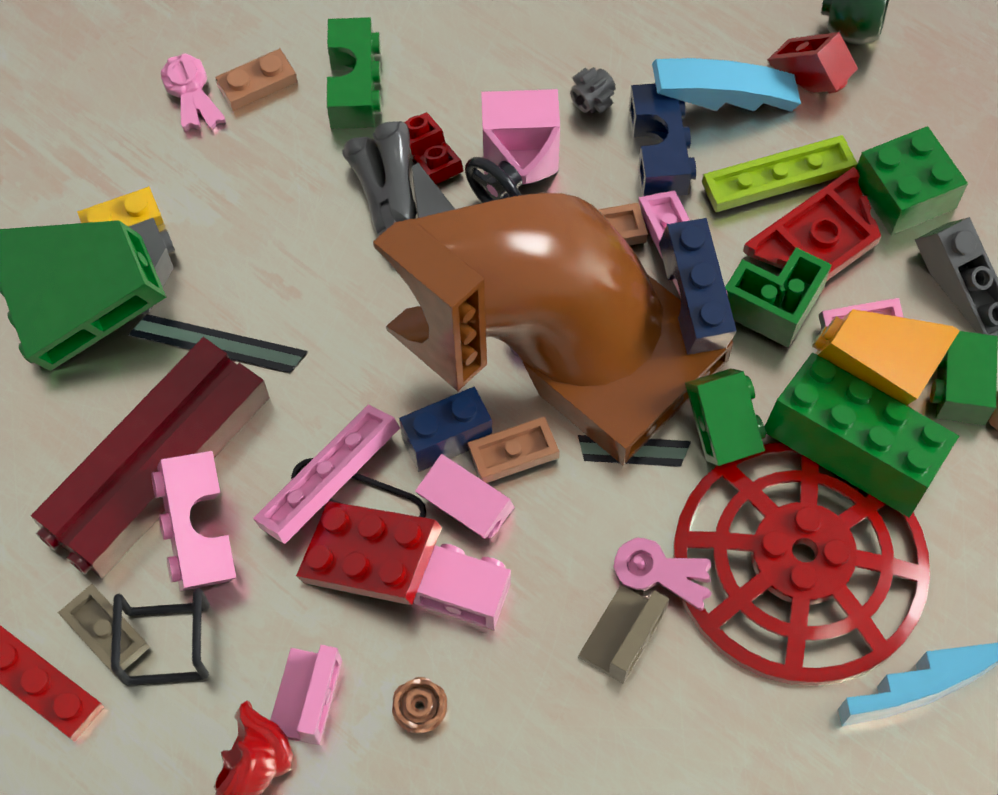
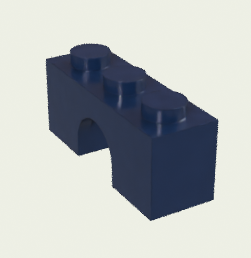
M656 83L631 85L629 113L633 138L652 137L661 142L656 145L641 146L638 170L642 196L674 190L678 196L688 195L690 180L696 179L695 158L688 157L687 151L691 147L689 126L683 127L682 122L686 112L685 101L658 94Z
M707 218L667 224L659 242V247L668 280L676 279L679 286L681 311L678 321L687 355L727 348L737 330Z

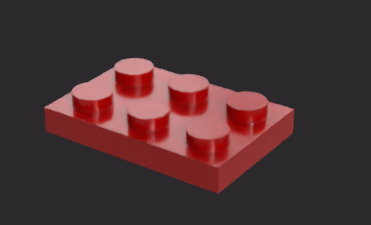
M328 501L296 577L303 583L412 605L442 527L435 519Z

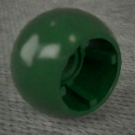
M823 0L821 15L829 16L828 31L830 33L840 32L845 43L853 45L868 44L880 38L889 0Z

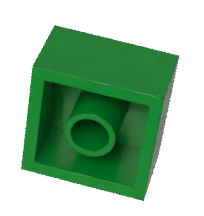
M928 126L863 151L856 167L860 176L858 180L860 189L864 196L867 195L870 205L890 235L955 210L968 185L964 176Z

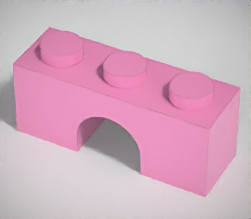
M213 451L161 459L157 466L158 472L152 473V484L155 497H163L166 514L159 515V522L163 540L170 539L173 556L167 557V567L171 583L178 582L180 591L234 580L236 573L229 536L204 537L198 534L190 523V510L194 504L200 501L215 499L220 494Z

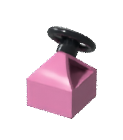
M558 89L481 92L483 157L469 159L465 166V175L474 194L482 203L504 199L508 196H520L521 193L518 188L522 184L536 182L558 172L560 115ZM477 168L484 170V174L480 172Z

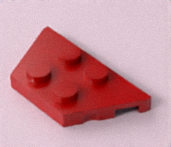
M854 167L754 236L745 243L743 252L747 256L783 269L797 247L832 264L826 280L828 281L875 247L881 238L877 222L870 214L871 206L867 195H862L858 184L860 177L858 170Z

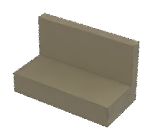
M621 584L580 651L578 658L624 684L663 618L669 598L654 590L650 598L647 599Z

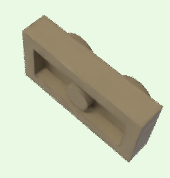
M90 584L62 608L58 614L113 673L111 670L113 606L93 584ZM122 616L120 667L125 670L147 651L150 646Z

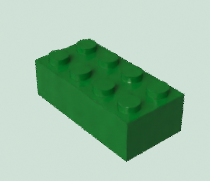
M813 352L776 400L764 426L766 434L909 518L959 438V435Z

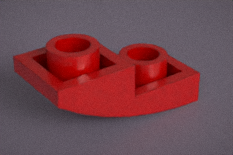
M427 112L413 116L404 122L408 126L410 134L409 156L414 164L419 163L435 184L464 172L462 160L445 142L443 130Z

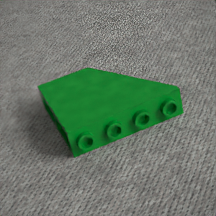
M120 220L0 229V293L5 297L9 308L7 313L8 319L16 329L20 339L19 350L22 356L30 363H35L52 371L167 298L142 236Z

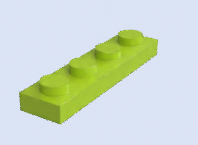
M840 135L703 174L702 184L715 212H719L838 178L851 168H856L858 163L844 136Z

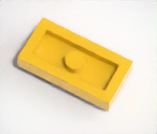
M150 186L77 211L81 223L120 220L129 227L154 218L157 226L164 224Z

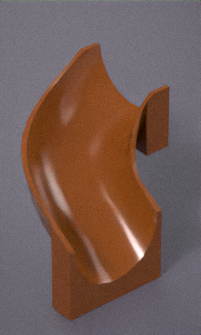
M536 193L489 201L416 219L395 222L373 241L374 248L392 265L409 286L420 306L405 309L386 326L387 331L457 392L487 365L486 337H493L505 342L523 361L522 363L539 395L621 465H624L689 401L685 382L717 373L729 361L733 346L732 340L727 348L687 355L678 321L681 311V300L646 273L638 256L607 218L594 205L579 197L563 193Z

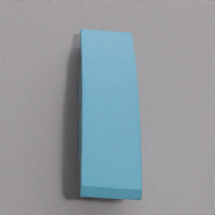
M698 58L655 59L652 63L658 94L717 111L725 103L755 111L765 103L792 112L801 104L795 76L788 72L735 61Z
M998 642L926 651L916 663L917 671L886 674L877 686L878 694L847 697L838 708L841 726L888 718L928 705L969 685L998 665Z

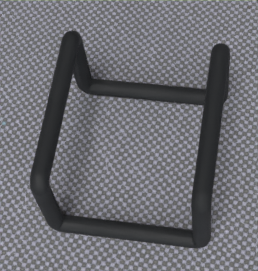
M196 588L193 591V603L131 607L122 594L118 593L114 596L111 670L123 684L138 685L204 680L208 678L209 672L201 661L202 611L209 609L210 603L202 589ZM122 610L128 616L193 612L192 663L197 671L128 676L120 667Z

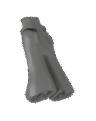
M402 121L382 123L376 127L373 133L374 139L368 136L350 139L342 150L343 157L357 174L364 189L372 223L378 237L395 222L416 219L417 209L413 200L409 178L410 134L408 126Z

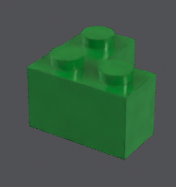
M796 247L780 275L776 276L742 259L725 286L734 321L789 348L824 289L832 264Z

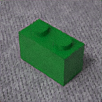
M959 331L939 363L937 379H934L932 383L930 401L931 403H936V419L985 426L996 409L998 336Z
M730 368L685 382L706 461L720 466L765 451L762 441L766 437L765 427L760 416L755 415L752 399H755V389L749 376H745L744 371Z

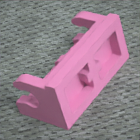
M443 454L439 456L415 490L419 496L425 498L484 539L486 537L492 539L515 508L510 498Z

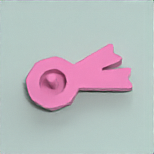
M186 53L168 58L167 63L160 72L161 79L166 91L173 96L179 97L181 100V125L183 130L188 131L191 128L201 130L198 113H201L211 130L218 123H225L224 115L202 90L207 81V74L202 62Z
M638 537L624 543L617 551L613 567L619 580L626 587L647 591L659 583L698 610L703 611V600L709 598L712 593L708 588L688 579L706 583L711 582L708 570L711 567L709 559L666 558L657 542Z

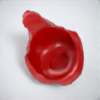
M247 700L239 706L234 716L238 723V735L231 750L221 751L223 768L216 778L214 785L215 795H260L269 786L274 777L282 776L291 769L293 753L287 735L276 723L255 711Z

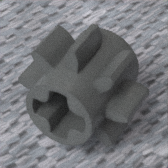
M592 67L590 70L584 68L572 77L576 84L571 87L570 96L573 103L581 111H590L592 114L598 111L601 114L613 104L610 97L615 94L616 86L610 74L605 70H596L595 67Z

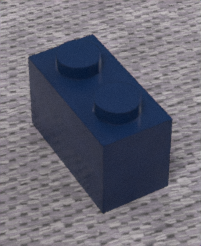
M475 386L399 418L402 440L418 472L432 467L441 454L451 459L469 451L468 442L492 434V419Z

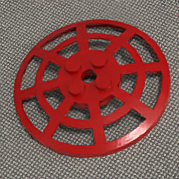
M781 442L763 444L764 452L716 466L702 478L689 495L679 516L673 542V558H687L688 548L713 549L716 572L724 591L728 595L727 599L709 613L705 608L703 611L698 610L681 598L687 614L699 632L719 653L739 667L763 678L790 685L820 686L841 683L864 675L889 659L905 643L919 622L927 601L930 582L929 552L923 530L914 512L910 518L904 514L903 516L913 534L918 564L894 558V549L889 531L882 517L877 512L887 504L871 495L864 497L845 482L819 473V464L802 454L801 470L775 472L760 477L755 481L749 479L736 467L746 460L761 455L782 452L798 453ZM722 476L739 492L733 496L724 508L717 523L716 532L689 531L692 518L700 500L712 484ZM801 482L800 502L789 503L780 507L762 491L778 484ZM818 485L840 493L851 500L854 505L840 515H836L831 510L817 505ZM747 501L764 517L755 535L729 532L735 515ZM867 518L877 535L881 555L857 550L855 539L850 529ZM798 544L809 546L815 553V559L811 562L799 561L794 556L792 547ZM727 550L751 552V560L756 576L742 587L738 586L732 574ZM855 567L880 572L875 590L863 606L846 586L853 575ZM893 576L917 582L916 593L908 614L896 632L886 640L871 617L885 600L892 584ZM768 589L775 596L791 603L790 622H784L768 615L754 605L752 601ZM832 598L835 599L848 616L831 624L808 626L809 606L828 601ZM741 611L749 620L761 628L778 636L788 638L785 664L770 661L748 651L731 639L720 627ZM857 629L871 649V652L865 656L841 665L821 668L803 667L806 641L833 639Z

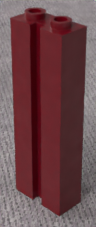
M203 336L30 515L40 528L36 535L53 550H56L60 545L70 554L66 559L81 573L86 575L91 570L103 579L157 521L159 515L165 512L163 497H155L152 484V473L158 472L157 466L160 460L213 451L215 458L270 398L264 380L240 362L238 364L229 359L226 352Z

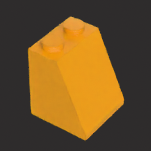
M852 309L842 319L836 316L828 327L825 326L815 339L812 347L817 349L815 354L907 406L918 399L960 330L950 325Z

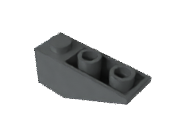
M967 217L946 223L915 239L931 276L975 331L980 334L997 336L998 277L971 218Z

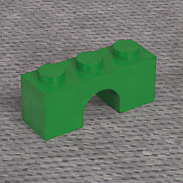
M371 17L328 19L327 49L331 71H350V73L344 76L327 77V112L330 128H374V113L381 112L380 90H374V83H381L380 61H374V54H381L380 33L373 32Z

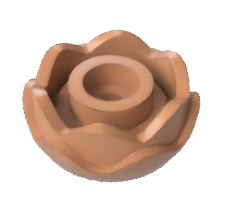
M416 677L400 685L395 690L392 714L396 722L405 730L417 734L427 733L438 727L443 721L447 712V696L442 687L436 685L428 678ZM418 703H422L424 707L423 709L418 710L416 709V705Z

